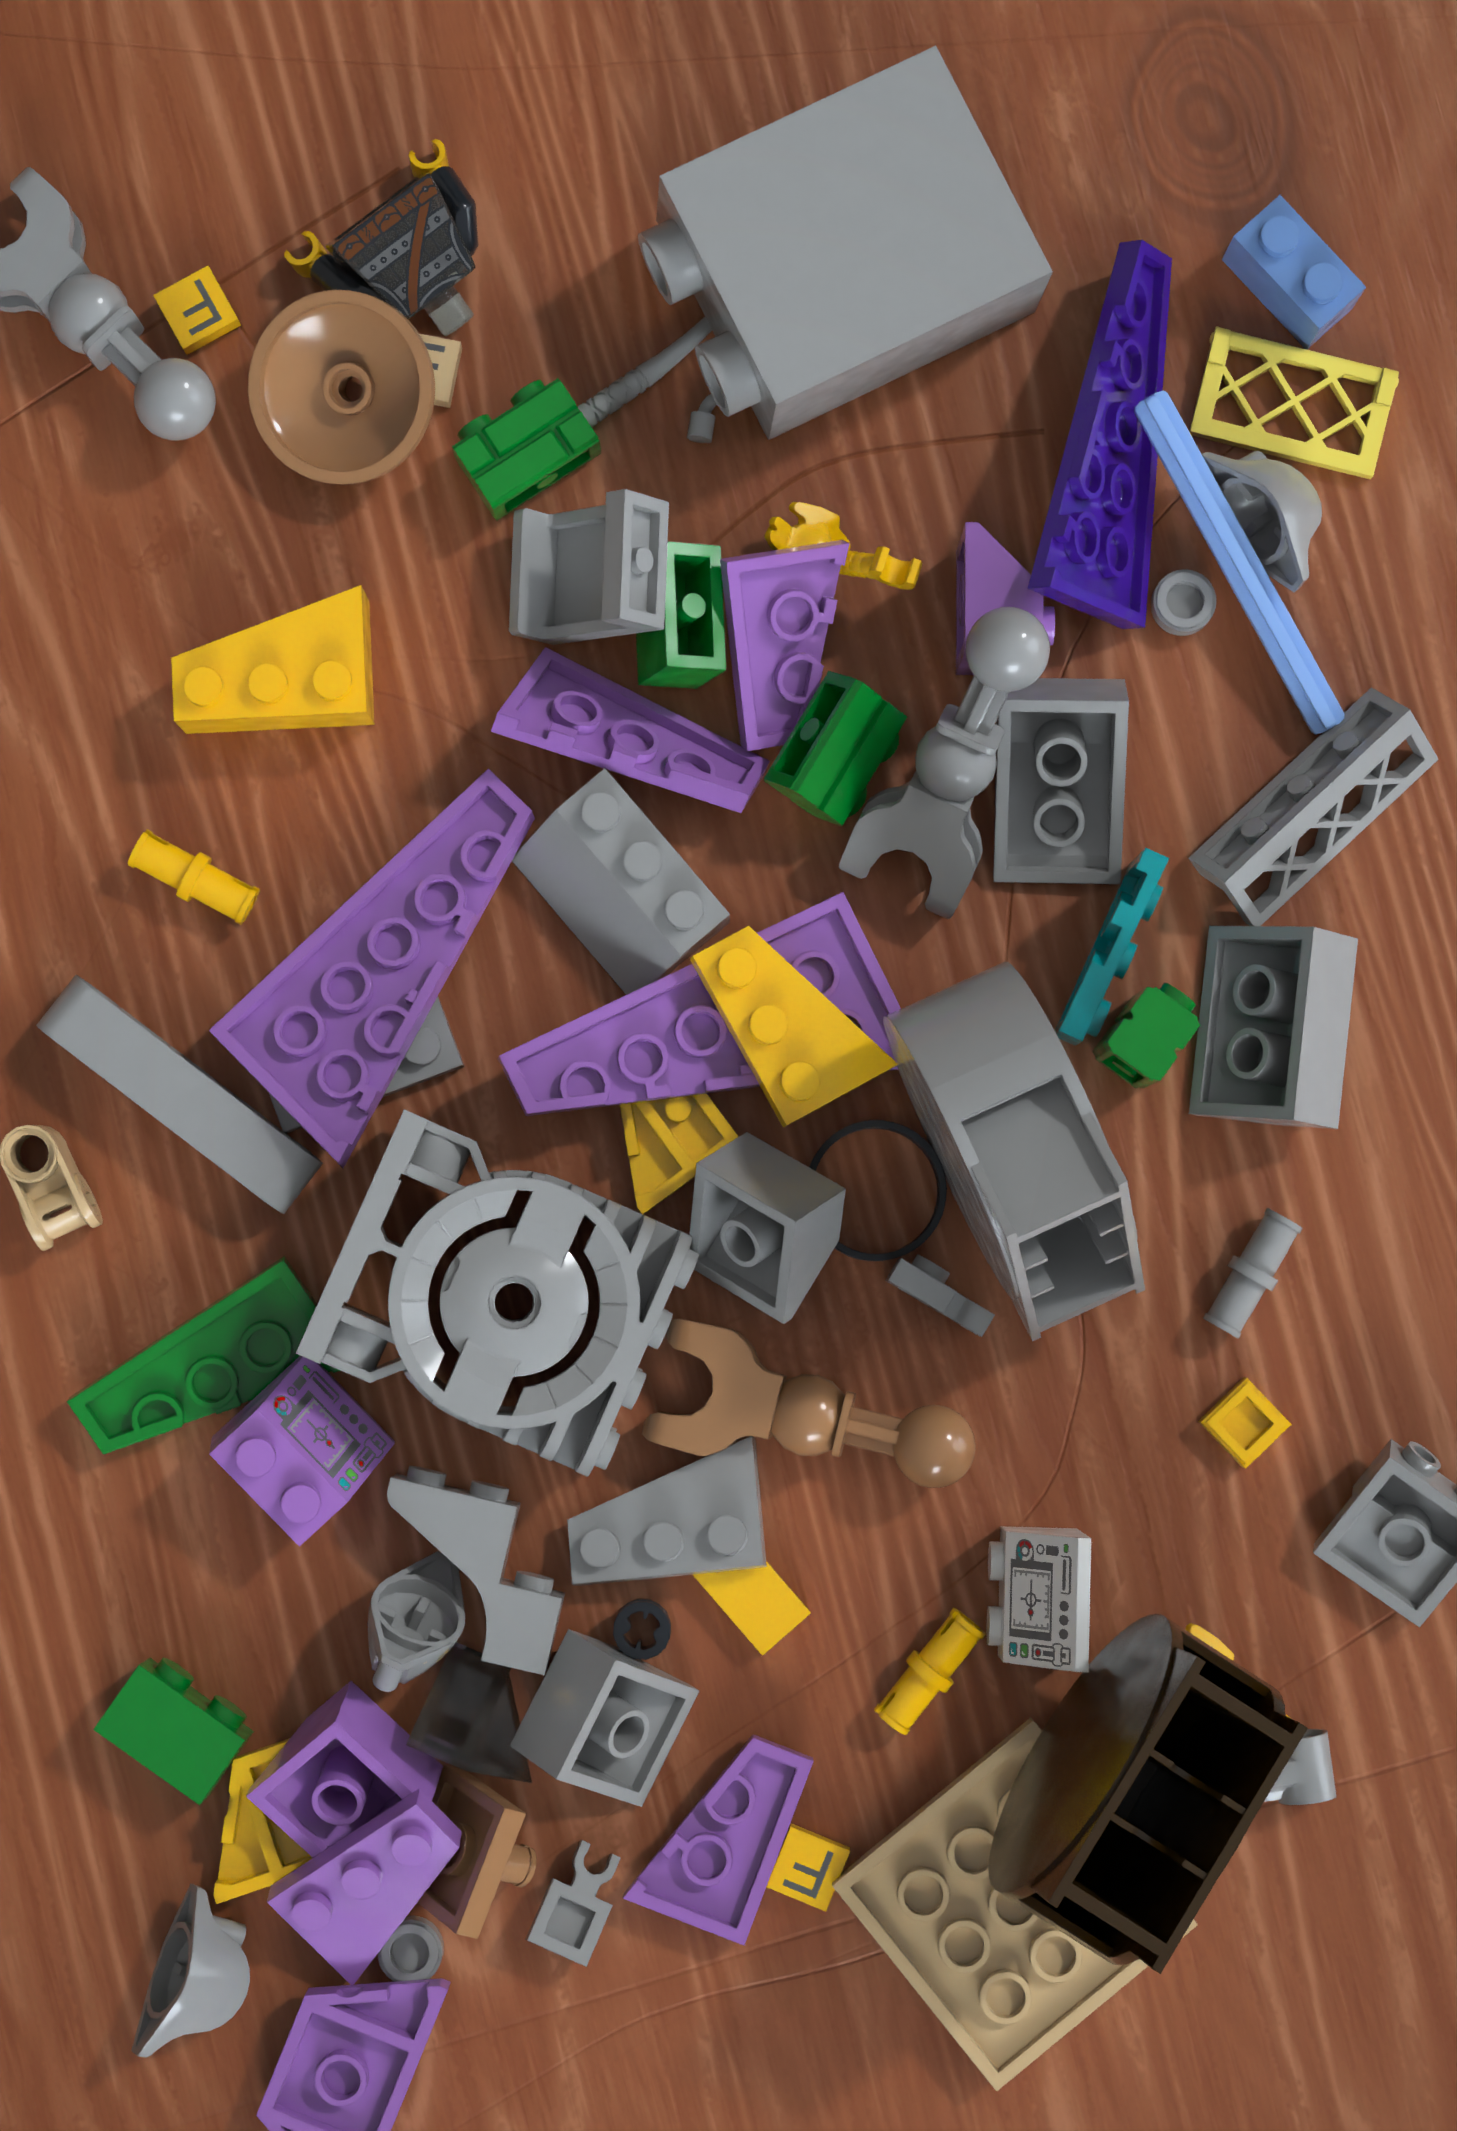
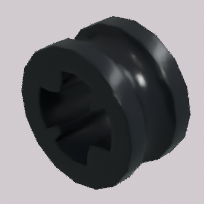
M636 1599L628 1602L619 1610L614 1622L613 1636L618 1648L625 1655L634 1659H650L659 1655L666 1648L670 1639L671 1621L667 1611L659 1603L650 1599ZM643 1612V1619H646L650 1613L658 1619L660 1624L653 1631L656 1640L653 1644L641 1646L642 1639H638L635 1645L626 1638L625 1634L632 1626L629 1616L633 1613Z

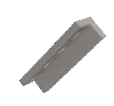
M1371 687L1344 712L1345 718L1338 725L1323 732L1189 857V860L1201 876L1226 893L1246 924L1249 926H1261L1439 760L1409 708ZM1406 739L1413 754L1394 771H1386L1391 752ZM1356 785H1364L1360 803L1349 813L1340 814L1345 795ZM1310 828H1318L1314 846L1305 855L1295 856L1299 838ZM1273 871L1269 888L1252 902L1245 889L1263 872Z

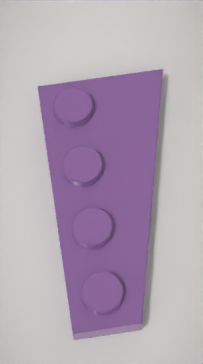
M546 647L500 708L491 732L742 813L762 780L770 762Z

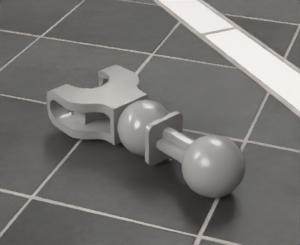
M31 167L25 168L10 183V189L19 197L24 209L27 211L26 228L17 241L5 248H0V311L17 313L30 310L39 312L51 323L52 331L62 344L73 351L86 354L99 371L106 369L112 363L135 386L134 407L141 423L154 435L173 441L185 440L196 436L207 427L215 411L216 395L210 378L199 366L188 360L180 358L161 359L139 338L144 331V326L134 311L128 306L127 299L120 288L108 279L92 274L85 264L83 257L86 238L83 224L72 211L67 200Z
M1016 607L993 609L982 615L974 623L969 631L965 648L968 666L974 676L960 707L947 704L937 725L928 730L918 743L915 756L916 771L911 781L900 787L887 788L868 800L854 826L839 863L840 870L862 879L867 877L870 868L881 854L896 849L913 852L926 862L932 876L929 895L925 902L926 909L945 919H950L953 916L971 882L983 852L981 836L971 818L970 807L974 797L984 791L994 778L997 766L996 751L1005 733V730L996 725L995 722L1009 692L1021 690L1034 683L1044 672L1050 656L1049 637L1042 623L1031 613Z

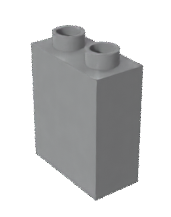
M936 46L660 175L656 216L658 225L638 234L639 246L647 268L665 301L672 305L694 294L710 324L715 337L695 346V353L704 380L718 407L725 416L729 417L751 406L768 440L1035 313L1053 273Z

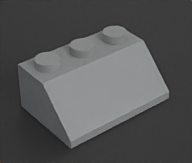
M605 768L560 805L519 849L512 860L515 866L626 995L669 975L730 923V913Z
M1209 926L1199 1014L1200 1027L1197 1033L1189 1114L1282 1126L1338 1129L1358 945L1357 938L1317 927Z

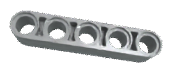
M78 975L73 977L36 1025L73 1056L282 1214H285L323 1164L320 1159L288 1134L283 1133L271 1121Z

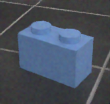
M1281 195L1275 198L1233 236L1222 258V261L1304 349H1309L1348 314L1366 289V286Z

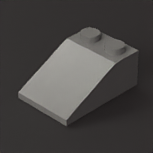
M1038 678L1026 688L1009 692L996 720V725L1002 727L1005 733L996 751L993 882L1121 884L1129 698L1125 679Z

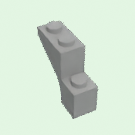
M409 1466L407 1476L400 1474L392 1476L387 1490V1500L390 1506L474 1583L481 1595L486 1613V1640L481 1661L545 1676L566 1592L553 1590L554 1579L540 1574L517 1571L515 1581L503 1578L521 1503L507 1500L509 1489L506 1487L474 1480L471 1482L470 1491L444 1485L447 1474L422 1467Z

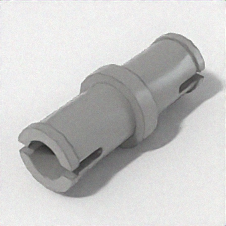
M1269 1208L1265 1210L1263 1219L1241 1256L1233 1255L1227 1266L1232 1271L1209 1312L1203 1317V1319L1238 1339L1242 1334L1240 1333L1265 1290L1273 1291L1278 1280L1273 1276L1295 1237L1303 1229L1301 1226Z

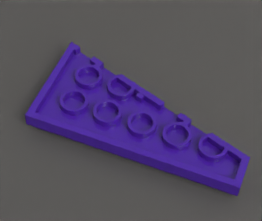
M1144 240L1120 242L1027 588L1121 629L1145 628L1158 454L1134 412V407L1150 395L1163 391L1172 267L1171 257Z

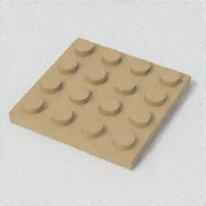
M1031 1717L845 1869L841 1876L832 1883L833 1888L996 2091L1001 2089L1148 1967L1140 1959L1124 1965H1114L996 1891L991 1885L988 1866L995 1830L1011 1788L1029 1752L1042 1732ZM1194 1919L1184 1936L1198 1925Z

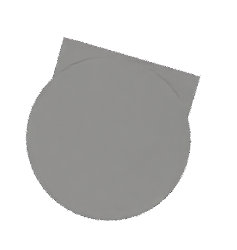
M1005 961L884 1016L883 1022L895 1062L898 1063V1070L927 1140L942 1164L946 1181L976 1242L998 1281L1011 1298L1032 1342L1041 1338L1040 1332L1132 1290H1135L1136 1294L1144 1291L1145 1285L1137 1242V1229L1132 1211L1128 1181L1107 1143L1091 1103L1065 1049L1036 997L1018 971L1009 962Z

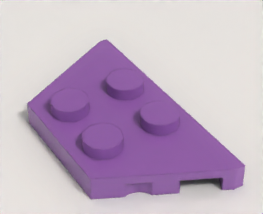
M438 1978L308 1988L256 2116L269 2131H391L451 1982Z

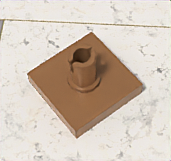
M444 1765L432 1802L462 1831L460 1846L417 1903L455 1934L478 1939L500 1881L514 1884L513 1886L520 1888L526 1886L535 1873L537 1857L535 1850L530 1848V1846L515 1844L526 1815L525 1812L466 1770Z

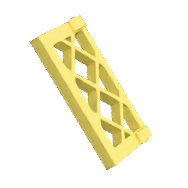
M1215 327L1214 332L1211 333L1209 338L1210 347L1189 429L1192 436L1252 451H1260L1265 454L1366 479L1373 477L1395 388L1399 383V371L1367 365ZM1229 350L1261 357L1264 362L1263 365L1234 381L1225 366ZM1285 363L1322 373L1325 379L1295 396L1277 365ZM1269 371L1287 402L1258 419L1239 388ZM1346 378L1374 385L1371 403L1356 411L1338 380ZM1221 380H1223L1226 387L1219 391ZM1330 386L1348 417L1319 434L1300 403ZM1231 393L1249 425L1243 427L1212 419L1216 402ZM1292 408L1310 440L1303 442L1267 433L1262 425ZM1368 414L1366 424H1364L1361 417ZM1351 423L1362 439L1358 455L1328 448L1323 440Z

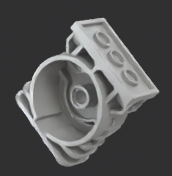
M404 1109L295 1354L319 1364L322 1362L368 1383L403 1370L411 1384L438 1409L475 1428L496 1435L507 1443L514 1446L517 1444L537 1453L544 1459L554 1460L588 1477L594 1466L605 1470L613 1456L620 1438V1434L616 1432L617 1428L612 1427L621 1406L630 1410L633 1408L647 1375L642 1372L643 1369L638 1368L647 1345L655 1349L660 1347L673 1316V1313L664 1309L674 1285L681 1289L686 1287L696 1266L699 1253L689 1249L692 1242L691 1235L565 1180L534 1171L502 1170L488 1172L477 1141ZM471 1155L480 1181L463 1186L458 1182ZM404 1174L448 1195L440 1199L425 1212L409 1232L404 1243L400 1244L387 1237L383 1224L403 1181L400 1179L401 1175ZM517 1190L531 1191L516 1227L496 1229L470 1241L454 1257L445 1273L440 1291V1313L447 1336L460 1353L447 1384H445L436 1376L445 1352L439 1345L433 1332L428 1308L429 1288L435 1268L447 1248L459 1236L478 1224L505 1217ZM585 1217L594 1228L583 1252L591 1263L599 1289V1314L593 1335L582 1354L565 1371L545 1382L523 1387L516 1406L501 1405L513 1377L532 1375L558 1363L570 1352L583 1331L589 1305L587 1284L580 1266L570 1254L569 1249L582 1219ZM381 1250L397 1257L389 1284V1322L347 1303L353 1294L369 1255ZM510 1283L523 1284L532 1293V1307L527 1315L520 1319L511 1320L504 1318L495 1308L496 1294L503 1286ZM387 1343L395 1344L400 1357L378 1365Z

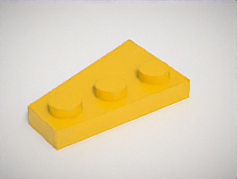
M750 926L741 929L691 957L690 961L783 1128L898 1065Z

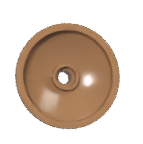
M327 290L310 294L291 303L266 327L258 340L251 359L248 374V396L251 413L262 439L274 455L286 466L315 481L341 485L358 484L371 481L391 472L404 462L418 446L432 416L435 401V378L432 362L423 339L411 322L396 308L377 297L351 290ZM356 377L361 382L363 391L359 399L351 401L346 394V385L349 380Z

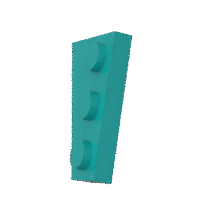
M1145 848L1129 864L1057 1024L1055 1032L1059 1039L1076 1046L1083 1041L1086 1033L1097 1037L1112 1004V1002L1103 999L1113 976L1122 980L1129 968L1138 946L1130 942L1140 919L1148 922L1160 899L1163 887L1158 885V882L1168 863V857Z

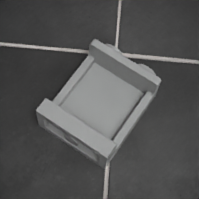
M628 489L606 492V505L556 514H546L528 508L516 510L513 517L509 632L514 636L556 645L664 630L669 502Z

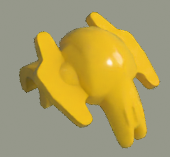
M792 502L789 505V510L798 517V524L790 526L780 517H772L769 520V527L764 537L772 550L844 540L849 543L845 566L841 565L839 574L860 578L868 577L869 579H875L883 584L899 589L909 590L913 589L916 585L923 564L921 560L916 558L911 559V561L896 559L889 555L890 549L884 546L877 547L875 554L849 551L851 547L850 542L839 528L840 517L825 508L802 502Z

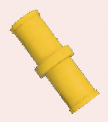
M148 829L138 839L128 860V866L137 868L177 889L176 896L186 902L194 898L230 917L239 925H242L248 917L260 893V889L256 886L252 887L211 865V857L202 852L194 856L154 835Z
M952 1608L949 1612L950 1615L921 1652L912 1651L906 1659L909 1667L880 1704L877 1703L874 1707V1711L879 1714L880 1718L903 1735L908 1734L910 1727L939 1691L946 1693L954 1683L950 1678L978 1641L986 1635L974 1621L956 1608Z

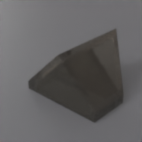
M456 1642L445 1658L406 1745L468 1772L532 1783L527 1758L510 1746L520 1726L510 1679L512 1668L481 1661L483 1653Z

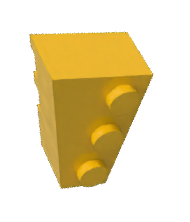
M361 585L171 657L174 722L186 734L375 725L369 599Z

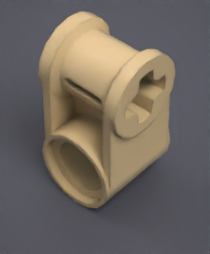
M24 1125L16 1127L6 1134L0 1145L1 1166L18 1199L19 1208L26 1227L42 1251L52 1248L54 1239L88 1224L90 1227L95 1228L103 1224L97 1201L86 1180L80 1174L67 1143L60 1132L49 1126ZM34 1135L45 1142L49 1152L48 1161L37 1172L26 1168L21 1162L20 1157L22 1144L26 1139ZM72 1205L69 1211L50 1218L52 1213Z

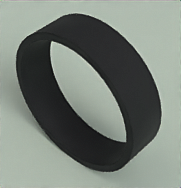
M862 1121L846 1126L826 1140L815 1154L809 1168L816 1171L825 1152L839 1139L853 1132L865 1129H883L898 1133L911 1140L923 1151L933 1168L937 1183L936 1206L931 1220L924 1231L910 1244L889 1253H863L853 1250L839 1241L834 1248L849 1257L859 1260H891L912 1252L922 1245L934 1232L945 1208L947 1195L946 1178L937 1154L918 1133L908 1127L890 1121Z

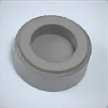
M1188 569L1176 570L1167 574L1158 583L1151 597V612L1154 620L1164 631L1177 636L1192 635L1203 629L1213 616L1216 608V593L1210 581L1202 574Z
M406 1916L379 1951L378 1961L386 1976L394 1982L430 1979L438 1970L443 1959V1937L439 1929L426 1918Z

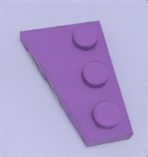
M844 540L720 559L740 744L746 751L784 745L820 686L824 667L820 662L828 624H833L838 601L834 599L840 567L841 565L845 566L849 543Z
M753 1734L624 1892L623 1899L745 1945L814 1762L813 1757Z
M419 1788L271 1885L267 1903L348 1983L354 1985L459 1849L462 1831Z

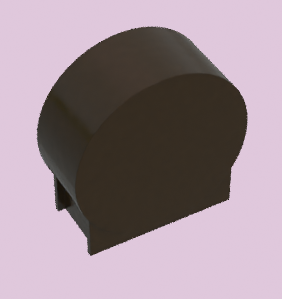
M1151 1614L1140 1618L1120 1632L1089 1664V1672H1083L1075 1681L1034 1743L1011 1788L995 1830L988 1866L991 1885L996 1891L1114 1965H1124L1140 1959L1151 1969L1161 1974L1217 1879L1237 1850L1251 1822L1308 1728L1300 1722L1285 1716V1704L1282 1695L1267 1682L1165 1616Z

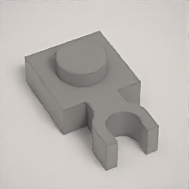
M919 1254L916 1255L912 1264L902 1258L896 1261L885 1281L977 1336L982 1337L995 1314L945 1285L950 1275L949 1272Z
M580 1840L572 1859L574 1876L570 1886L556 1879H551L525 1940L587 1967L613 1906L595 1896L599 1887L612 1878L621 1857L610 1854L604 1870L597 1874H591L584 1866V1857L591 1844Z

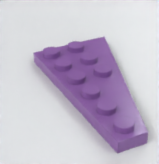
M489 768L209 1030L342 1168L347 1163L535 820L532 810Z

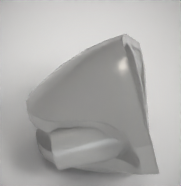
M1253 451L1239 460L1210 452L1202 453L1268 575L1292 592L1297 591L1309 578V543L1320 525L1322 517L1321 501L1312 483L1294 467L1281 461L1267 459L1260 451Z
M437 1551L388 1577L378 1585L372 1595L367 1622L368 1647L371 1668L375 1671L372 1681L376 1688L381 1691H394L398 1683L406 1684L426 1672L450 1651L462 1634L465 1626V1609L459 1570L442 1553Z
M190 1884L165 1938L149 1983L131 2050L139 2057L151 2056L160 2047L182 2035L207 2032L222 2026L240 2009L248 1992L250 1968L247 1957L241 1949L246 1935V1926L239 1922L212 1915L207 1892L195 1884Z

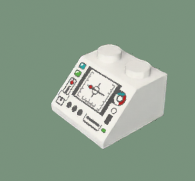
M1000 1526V1542H989L988 1578L989 1580L999 1581V1607L988 1606L987 1645L998 1646V1656L1003 1663L1071 1672H1089L1091 1538L1077 1528Z

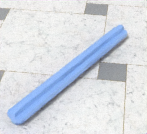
M1164 390L1150 395L1134 407V412L1310 731L1313 734L1328 731L1345 718L1343 709L1171 397Z

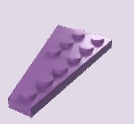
M844 892L757 933L895 1061L886 1035L883 1017L901 1009ZM693 964L498 1057L525 1116L760 1087ZM897 1065L890 1070L898 1069Z

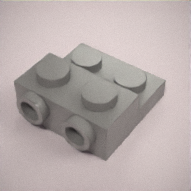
M1390 1439L1354 1484L1352 1497L1316 1540L1313 1553L1420 1628L1457 1583V1484L1438 1472L1441 1463L1428 1449L1412 1441L1403 1448Z

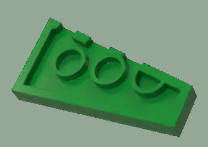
M284 1256L69 1397L67 1403L103 1455L180 1428L185 1423L213 1413L217 1415L237 1408L242 1403L253 1400L300 1356L295 1353L317 1303ZM322 1362L320 1363L328 1372L333 1371L335 1373L341 1371Z

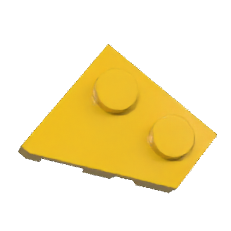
M707 1093L620 1104L637 1208L643 1215L695 1177L697 1162L738 1138V1135Z
M289 1739L242 1754L233 1760L228 1790L230 1793L228 1811L224 1818L221 1843H223L218 1880L215 1882L213 1894L216 1904L269 1887L312 1859L302 1847L246 1797L250 1787Z

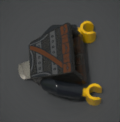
M434 139L431 140V144L437 159L431 163H422L417 160L415 153L411 150L408 156L414 179L327 243L325 247L331 255L327 254V251L314 233L304 231L301 235L313 247L310 255L304 259H295L289 251L285 250L284 257L297 274L312 278L324 291L351 290L377 297L396 308L407 319L424 308L445 337L456 331L474 316V313L454 285L476 268L472 256L479 244L475 201L454 169L449 167L444 144L440 140Z

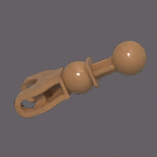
M674 1319L670 1322L666 1332L668 1343L674 1349L687 1352L705 1362L712 1374L713 1392L705 1407L694 1414H674L665 1411L650 1414L645 1419L642 1435L650 1442L698 1456H708L720 1452L745 1436L759 1437L767 1440L773 1436L784 1449L799 1456H817L832 1450V1456L840 1457L844 1444L894 1456L897 1466L910 1481L927 1488H942L956 1483L968 1472L973 1463L976 1451L973 1431L966 1419L951 1408L941 1405L922 1406L913 1410L902 1419L854 1407L856 1393L848 1391L844 1395L834 1382L820 1375L801 1374L786 1380V1375L767 1370L760 1363L755 1348L738 1331L686 1319Z

